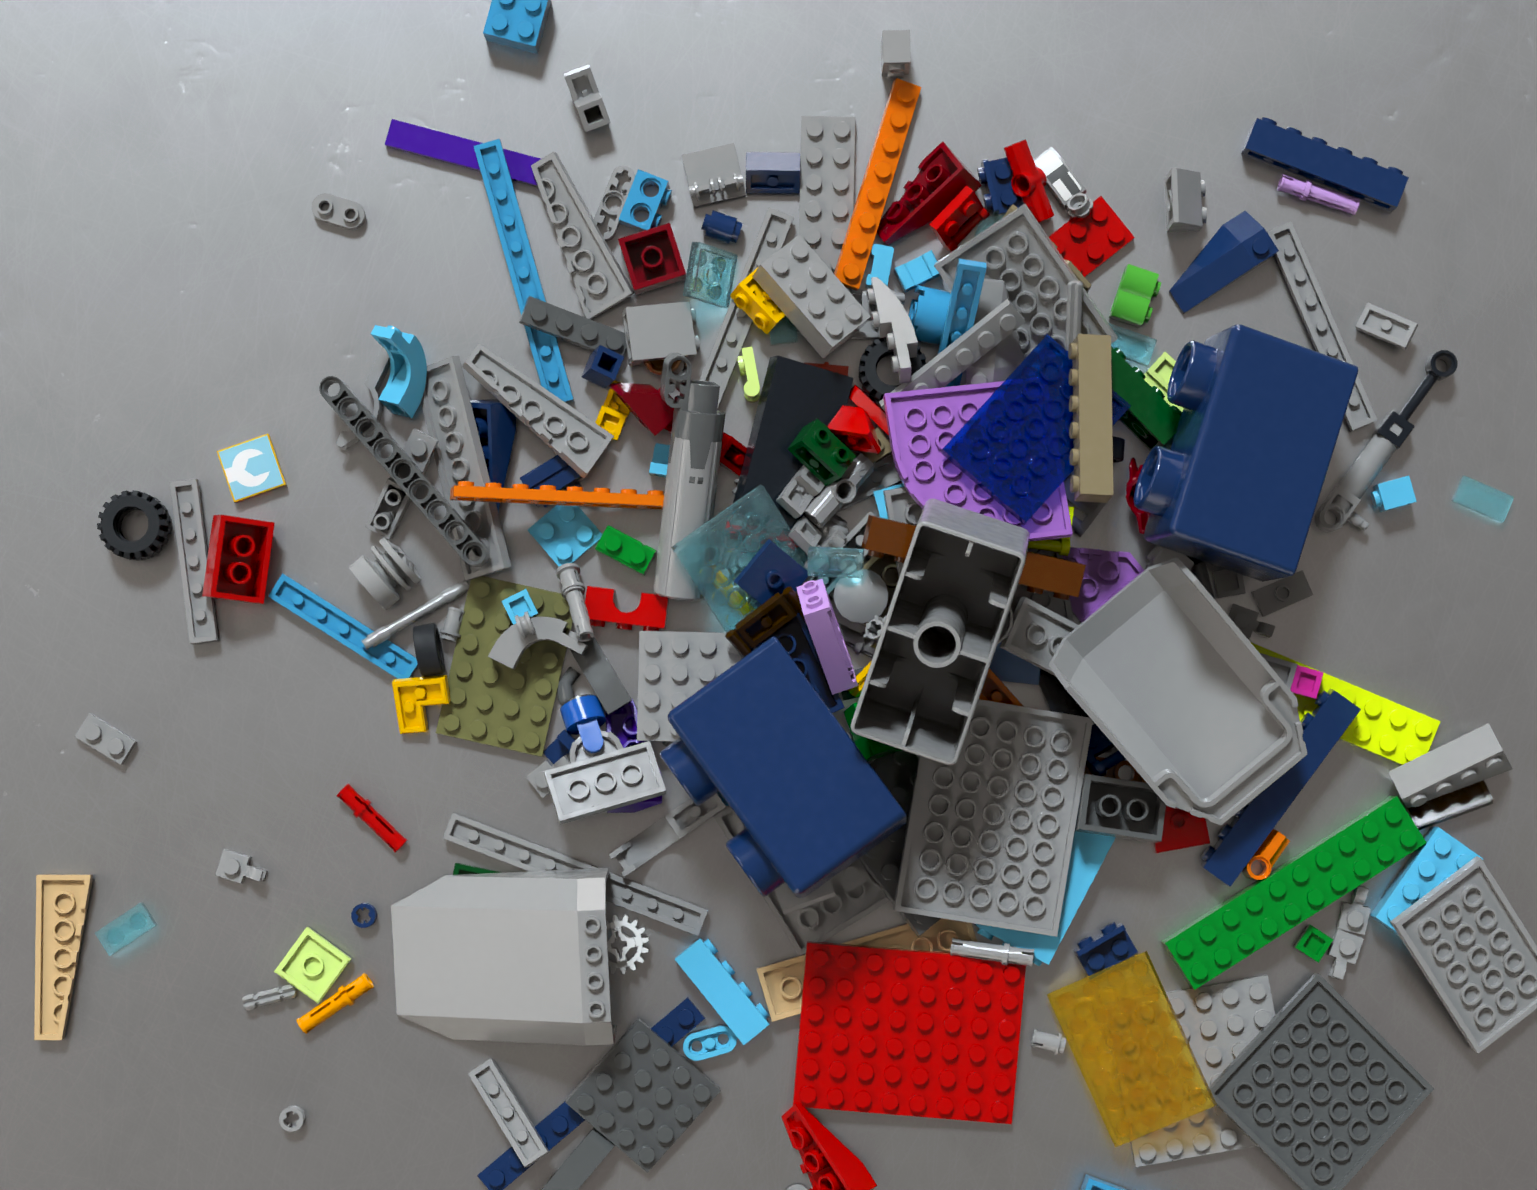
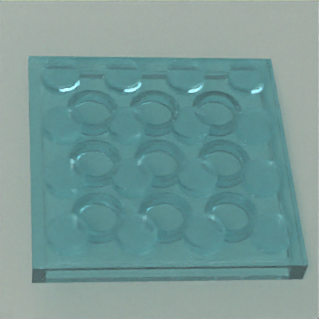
M761 484L671 547L726 633L736 629L735 624L761 606L757 600L738 586L734 580L768 539L806 569L804 564L808 557L805 555V551L797 546L788 536L791 531L790 527L765 487Z

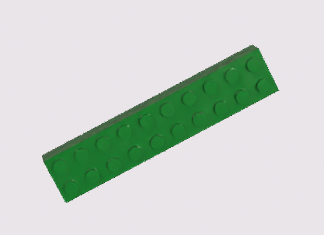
M1389 796L1272 870L1267 878L1253 882L1161 942L1189 987L1196 990L1427 842L1397 796Z

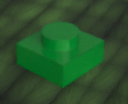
M1308 924L1294 947L1319 963L1333 939Z

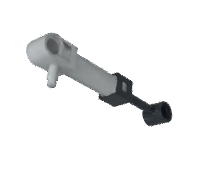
M1441 350L1427 359L1425 363L1427 376L1399 414L1392 411L1386 415L1360 456L1317 510L1315 523L1320 530L1324 532L1340 529L1347 520L1362 530L1368 528L1369 523L1364 521V518L1355 513L1354 510L1361 502V497L1395 450L1401 447L1415 426L1408 420L1437 380H1443L1456 371L1458 361L1452 352ZM1437 359H1442L1446 362L1447 369L1445 372H1441L1436 368ZM1326 511H1332L1337 518L1334 525H1330L1325 521L1324 515Z

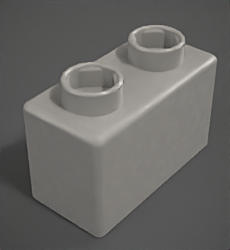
M937 499L926 501L915 528L850 727L853 733L946 765H954L958 761L1025 565L1030 540L1028 530Z

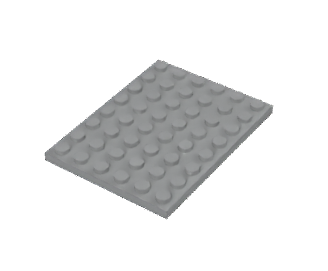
M979 699L960 756L954 765H946L922 756L918 757L893 910L1057 937L1093 720L1089 717Z

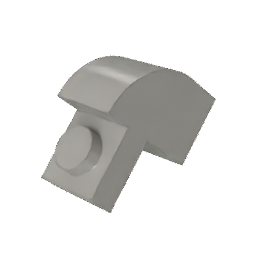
M589 64L564 73L572 100L585 132L611 123Z

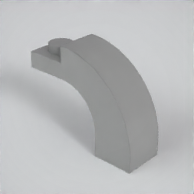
M532 617L531 620L536 631L535 635L530 633L527 634V638L523 639L516 623L497 639L488 657L515 670L525 650L536 642L544 640L555 641L581 655H584L588 645L578 641L575 632L570 630L568 635L564 633L569 623L552 617Z

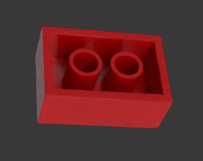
M213 515L203 597L264 604L274 522L227 515Z

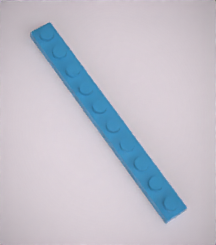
M500 139L475 145L474 150L522 315L529 296L546 302V298ZM525 326L541 386L565 403L573 401L574 397L557 337Z

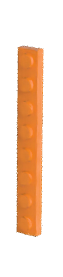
M898 78L893 81L834 271V275L845 287L856 291L861 285L921 90L920 86Z
M460 481L458 485H454L450 489V500L663 510L664 491L650 490L647 491V494H637L635 489H622L621 493H610L609 488H594V492L583 491V487L577 486L567 487V491L556 490V486L541 485L540 489H529L527 484H513L512 488H502L501 483H485V487L474 486V482Z

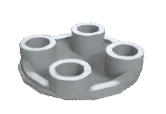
M859 568L848 571L840 577L835 586L833 599L837 610L843 617L851 622L863 624L873 620L875 615L880 616L887 606L888 591L885 582L878 574L871 570Z

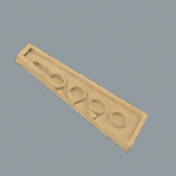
M93 874L36 875L34 1040H64Z

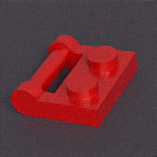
M966 185L929 225L943 247L951 253L958 248L957 245L981 220L985 221L990 214L983 207L975 192Z

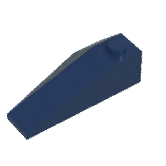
M1244 211L1220 227L1169 290V293L1184 314L1274 257L1279 250L1264 227L1249 213Z

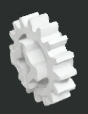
M617 914L613 915V922H609L606 919L607 930L612 927V936L607 941L608 952L615 955L617 961L614 962L608 959L612 974L615 973L617 968H620L622 974H625L627 966L634 971L636 969L634 962L637 960L643 963L644 958L641 956V953H648L649 951L648 948L643 947V943L649 941L648 937H642L641 935L646 930L645 927L637 929L638 920L635 919L632 923H629L628 915L619 920ZM622 926L632 930L636 936L629 937L623 932ZM617 931L621 941L627 942V945L622 949V957L618 948L612 946V943L617 939ZM638 946L634 957L627 961L629 949Z

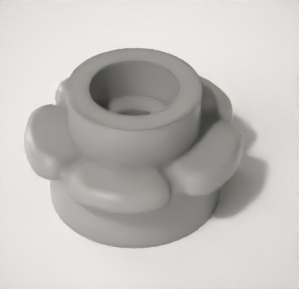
M1083 193L1073 195L1067 202L1068 214L1072 218L1088 216L1093 208V201L1088 199L1087 195Z

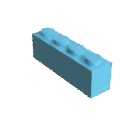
M700 937L675 958V961L741 1043L745 1045L770 1025V1022L767 1020L770 1014L761 1003L757 1006L750 999L753 993L743 981L738 984L732 975L736 972L726 960L721 963L715 955L718 950L709 939L704 941Z

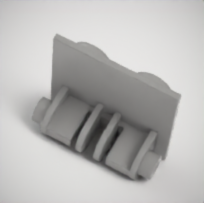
M734 143L682 155L693 207L746 196Z

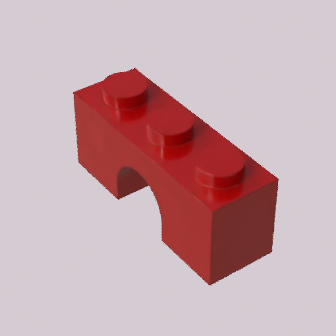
M587 586L585 604L591 626L605 627V622L615 623L616 629L632 631V626L643 627V631L666 629L668 597L641 593L640 604L637 609L625 613L619 611L615 606L616 591L614 589Z

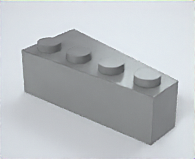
M1488 723L1389 771V774L1406 807L1410 808L1418 807L1426 801L1507 772L1513 768Z

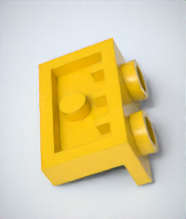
M755 269L737 285L730 294V297L734 300L736 306L742 309L759 329L768 334L786 315L754 280L752 276L757 270Z

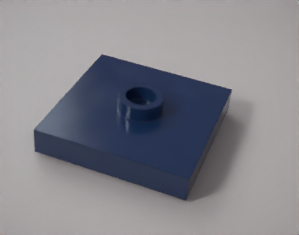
M768 539L734 582L762 605L776 593L782 594L783 590L789 586L796 592V587L801 586L810 573Z

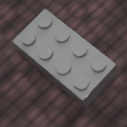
M800 234L760 264L752 276L823 359L858 332L871 317Z

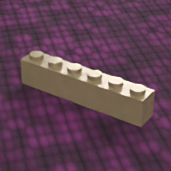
M1078 334L1074 341L1069 344L1068 357L1073 359V369L1069 371V385L1073 386V396L1071 395L1069 399V411L1073 412V422L1070 423L1069 436L1070 439H1074V449L1070 451V465L1074 466V476L1072 475L1070 479V491L1074 492V501L1107 503L1114 495L1111 335Z

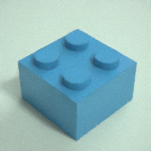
M492 0L483 31L486 41L538 54L552 4L551 0Z

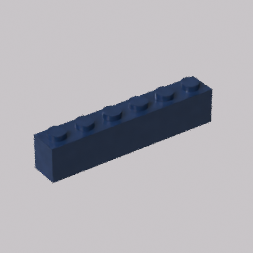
M1257 118L1252 124L1241 152L1242 154L1349 196L1360 198L1364 202L1393 212L1398 207L1409 177L1403 175V171L1400 169L1381 167L1372 158H1358L1353 156V152L1343 147L1335 149L1328 146L1327 142L1321 138L1312 137L1310 139L1302 136V132L1295 128L1287 127V129L1276 126L1277 122L1269 118Z

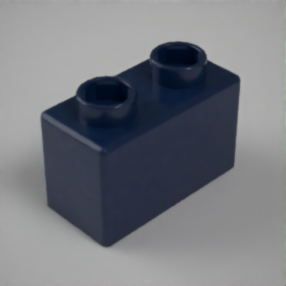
M1240 324L1207 338L1204 344L1194 340L1189 341L1183 347L1176 360L1168 384V401L1183 407L1171 449L1156 446L1151 450L1142 466L1135 487L1134 506L1137 509L1150 513L1144 531L1146 541L1262 582L1293 576L1298 567L1357 378L1358 367Z
M774 636L668 713V721L680 738L660 752L661 758L697 806L704 803L717 792H720L745 826V829L727 841L726 847L763 897H766L784 883L788 885L796 897H807L906 824V813L779 640Z

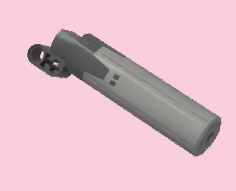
M671 353L664 359L660 387L662 400L674 408L653 591L661 597L693 601L703 598L705 592L726 413L717 410L720 386L715 382L691 380L692 365L690 361L680 353ZM682 360L684 362L683 370L679 373H672L671 366L673 362ZM670 378L677 380L676 389L680 392V396H675L674 400L669 396V393L674 392L675 383Z

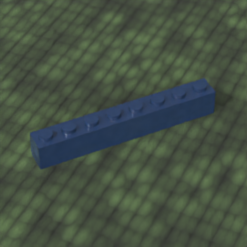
M1329 689L1328 692L1324 690L1316 699L1314 704L1317 707L1312 714L1306 713L1300 721L1302 723L1303 740L1306 744L1307 755L1239 810L1231 824L1226 823L1217 834V837L1220 839L1215 846H1208L1202 854L1201 859L1204 861L1201 863V866L1229 887L1234 883L1361 710L1335 690Z

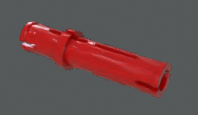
M349 783L336 795L354 812L353 815L356 818L359 817L395 853L406 843L407 839L370 805L372 802L369 799L365 800Z

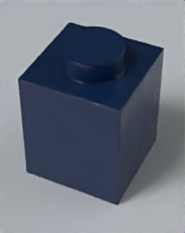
M599 345L590 354L581 377L606 389L615 381L624 356Z

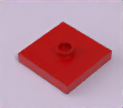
M1166 805L1162 841L1154 843L1155 853L1210 844L1206 818H1199L1191 815L1190 812Z

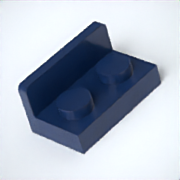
M1007 157L988 161V159L982 160L981 168L977 169L980 184H985L987 194L983 195L986 210H991L992 217L1006 214L1013 204L1017 208L1024 204L1022 197L1016 195L1011 186L1014 175Z
M1112 922L1101 929V935L1094 939L1088 936L1077 943L1078 948L1073 951L1090 979L1097 977L1138 953L1123 924L1116 925L1115 922Z

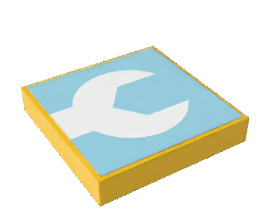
M265 434L217 451L235 503L287 485L270 434Z

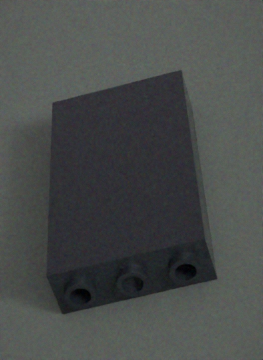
M782 356L770 357L730 515L738 517L737 522L752 526L754 522L764 524L763 529L778 532L779 529L791 531L795 523L805 516L803 512L800 517L795 519L776 502L781 492L803 466L788 450V447L804 426L816 419H819L828 426L842 405L847 406L853 377ZM816 495V496L813 497V499L810 501V503L808 504V506L811 504V502H812L818 495Z

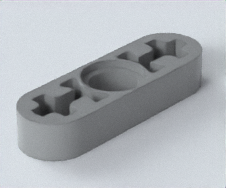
M619 166L613 170L594 217L597 226H603L606 220V216H601L602 212H605L608 216L617 217L615 221L610 218L608 222V227L611 231L610 233L605 232L603 235L606 242L612 240L616 235L620 225V214L635 179L634 171L628 166ZM624 172L628 173V178L631 180L623 184L622 192H627L625 196L618 191H611L612 187L618 189L620 182L616 177L618 175L622 176ZM610 197H618L621 200L622 204L618 210L610 211L606 207V202Z

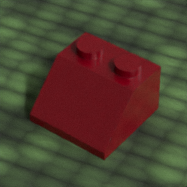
M613 382L609 385L638 421L654 436L673 421L674 408L662 400L660 388L657 390L650 384Z

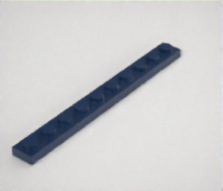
M687 997L651 1029L669 1045L673 1046L702 1022L705 1016ZM564 1101L539 1122L535 1129L550 1151L583 1123L585 1119ZM511 1146L477 1176L488 1190H504L533 1164L524 1167Z

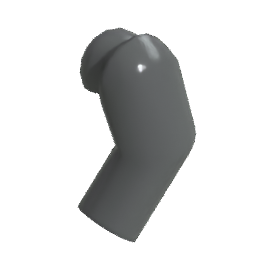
M569 667L559 680L557 696L561 705L569 699L576 697L573 695L572 685L581 674L572 667Z

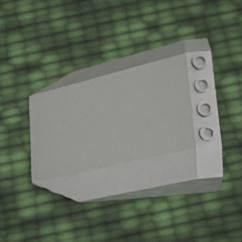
M1178 558L1150 566L1064 637L1048 665L1067 692L1167 806L1190 812L1191 815L1206 818L1215 824L1223 825L1307 755L1306 744L1303 740L1302 723L1300 722L1297 709V697L1200 581Z
M609 868L445 875L391 905L397 1015L456 1040L583 1046L614 1044L617 1025H612L606 924V881L609 875Z

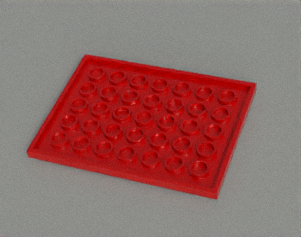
M807 941L793 1105L799 1102L805 1108L1012 1124L1026 965L1012 963L1002 965V962L950 955V953Z

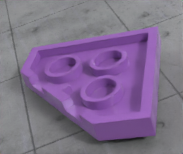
M1070 547L1068 556L1062 555L1064 560L1086 565L1079 596H1070L1072 613L1080 623L1085 621L1144 571L1130 552Z

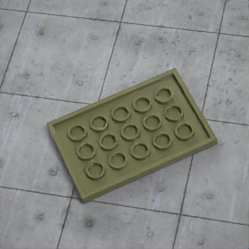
M485 576L471 579L464 606L465 614L463 615L459 630L461 637L457 638L448 676L451 702L449 704H442L436 733L543 757L567 647L550 640L536 642L525 650L515 670L488 657L497 639L513 625L502 600L527 589L539 613L533 617H552L569 623L564 632L566 635L569 634L573 626L568 602L561 593Z

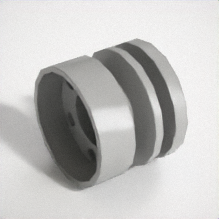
M383 537L379 542L386 550L385 553L382 554L380 550L373 546L371 550L376 557L373 563L362 555L349 568L372 597L385 610H388L400 599L399 594L394 588L399 584L403 589L410 591L412 588L405 578L409 576L415 584H418L422 579L418 575L414 563L398 545L396 546L386 537Z

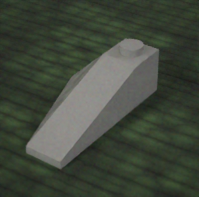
M984 279L974 325L1006 299L1010 301L1005 281ZM1017 329L967 368L966 385L1024 379L1026 361L1021 350Z

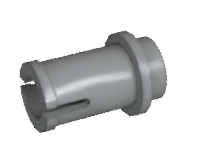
M448 607L443 630H440L442 634L441 639L456 643L457 638L461 637L459 630L463 615L465 614L464 610Z
M1034 1030L1031 1047L1055 1052L1054 1055L1058 1053L1063 1054L1067 1038L1062 1037L1060 1033L1057 1036Z

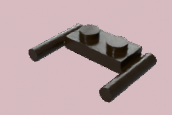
M792 587L785 588L782 594L776 593L735 624L736 629L728 631L725 637L744 658L752 652L750 649L757 646L798 613L805 620L799 596Z

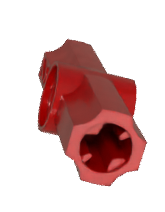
M1026 139L1004 147L1014 175L1011 181L1014 193L1022 197L1024 204L1027 205L1038 222L1053 217L1054 213L1044 189L1047 181L1046 175L1041 168L1036 167Z

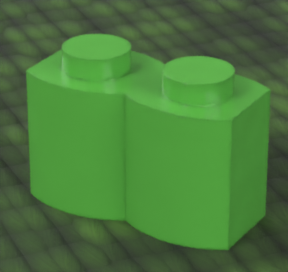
M1127 264L1109 318L1139 328L1143 322L1148 323L1153 310L1152 307H1149L1151 297H1157L1161 282L1157 281L1159 274Z

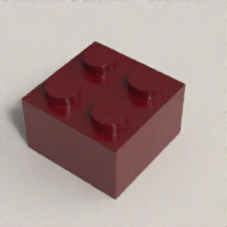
M670 223L618 239L635 295L687 280Z

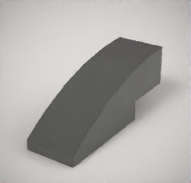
M593 637L591 640L583 642L588 645L584 655L571 649L570 651L608 715H611L633 700L595 637Z

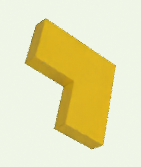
M447 675L403 678L392 681L400 734L427 732L428 722L425 706L449 704L451 702Z

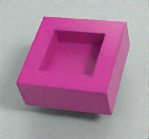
M1297 665L1290 690L1292 693L1317 699L1324 672Z

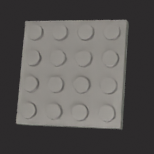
M639 631L637 741L674 742L680 738L668 721V713L743 658L725 637L726 633Z

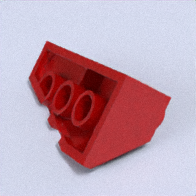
M799 1102L781 1116L793 1148L799 1150L803 1161V1164L800 1165L803 1174H808L812 1188L809 1190H873L877 1186L864 1164Z

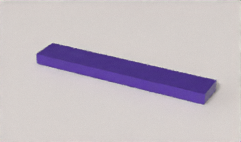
M395 119L391 120L385 141L386 147L480 171L474 146L482 144L481 142ZM503 149L512 180L538 187L531 165L541 160V158Z

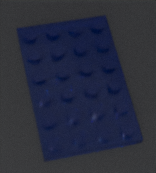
M1048 334L940 452L1024 525L1074 471V466L1070 465V451L1074 449V439H1070L1069 436L1070 423L1073 422V412L1069 411V399L1071 395L1073 396V386L1069 385V371L1073 369V359H1069L1068 351ZM1113 390L1112 427L1131 407L1128 402Z

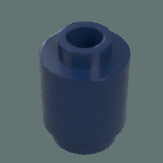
M713 210L711 215H705L701 229L706 231V237L727 244L730 242L737 243L743 223L737 221L735 217Z

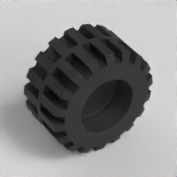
M886 337L877 338L871 345H868L861 356L859 364V381L862 383V388L864 392L869 394L872 400L876 399L877 401L883 399L884 393H890L899 386L885 384L877 375L879 361L886 356H894L893 349L888 350ZM917 345V357L910 358L911 376L926 364V357L920 351L919 345Z
M136 490L132 492L122 491L121 495L115 494L110 497L112 501L104 503L103 507L105 510L103 513L99 512L98 518H101V523H97V529L101 530L99 537L101 541L105 542L104 546L117 556L136 561L143 560V558H152L155 552L160 553L163 550L161 546L163 544L167 545L169 541L167 539L168 533L171 534L172 528L169 527L171 517L167 515L166 512L168 510L160 503L161 501L149 494ZM141 510L148 518L147 532L137 541H128L124 538L121 531L122 520L129 512Z

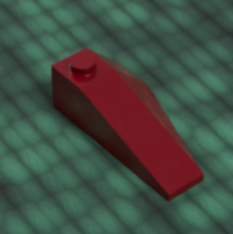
M943 141L922 160L918 166L921 171L913 182L908 180L903 187L906 192L899 201L891 204L881 218L877 233L886 245L933 221L966 185L974 192L982 186L972 172Z

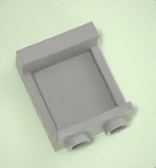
M690 301L625 307L622 312L629 366L640 365L641 362L664 360L671 353H680L690 360L694 359L697 351H700L699 337L694 335L693 325H696L695 309H691Z

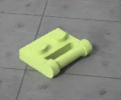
M741 348L742 356L737 358L740 376L746 375L747 379L744 385V397L748 402L755 403L760 398V384L753 348Z

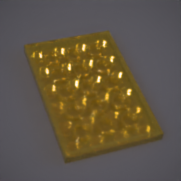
M1147 951L1047 994L1115 1147L1217 1105Z

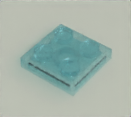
M692 242L683 296L721 308H729L738 255L701 242Z

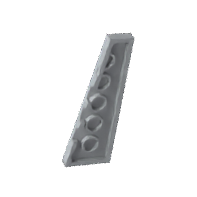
M552 152L532 164L531 168L543 201L546 203L549 218L555 227L558 236L557 240L564 252L567 261L566 265L573 277L576 286L575 290L584 315L592 320L635 293L556 152Z
M480 343L462 366L583 478L587 476L614 437L611 433Z

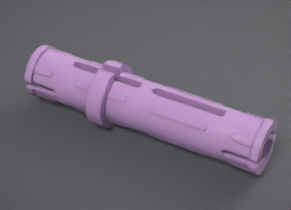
M1282 174L1278 183V191L1297 196L1302 201L1307 199L1352 215L1356 214L1360 204V198L1318 186L1308 179L1304 181Z

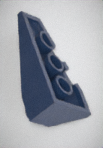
M498 399L470 400L490 482L501 483L502 488H504L516 432V416ZM496 502L497 511H499L500 503Z

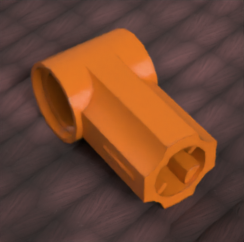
M1273 829L1242 870L1243 874L1251 880L1267 878L1270 875L1271 868L1290 840L1279 831ZM1255 860L1262 864V871L1259 875H1254L1251 871V864Z

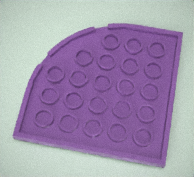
M1046 377L884 393L883 400L894 463L906 490L922 510L926 501L937 499L1025 528L1030 534L1029 542L1072 536L1073 532Z

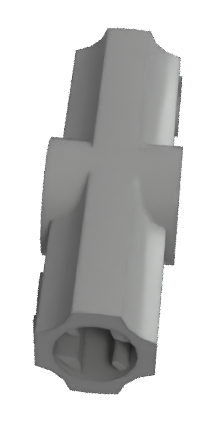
M856 453V457L842 477L823 487L821 493L804 510L805 516L810 522L819 528H823L844 503H849L855 498L857 489L875 470L874 464L869 458L861 453ZM841 484L842 493L838 496L837 488Z

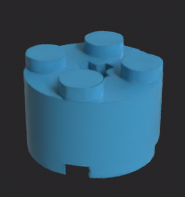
M917 285L914 292L919 293L918 299H912L908 314L915 330L917 341L940 345L951 292Z

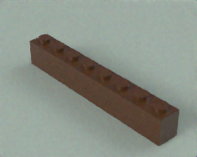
M869 515L861 547L868 550L867 555L884 558V554L894 555V561L904 563L916 525ZM1027 551L1025 565L1018 584L1028 586L1027 591L1043 595V591L1048 590L1054 592L1053 597L1069 601L1070 596H1079L1086 565Z

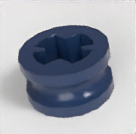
M361 903L355 906L351 913L353 923L360 928L372 926L377 919L376 908L369 903ZM360 908L362 911L365 908L370 910L368 915L371 919L368 923L367 920H364L363 923L359 921L360 915L358 910Z

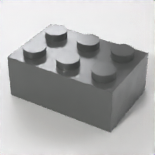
M1085 774L1075 831L1158 843L1162 841L1166 804L1148 783Z

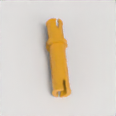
M363 973L347 986L342 985L338 988L339 991L298 1018L296 1021L304 1033H309V1031L347 1005L352 1006L355 1004V1000L370 989H373L374 984L369 976Z

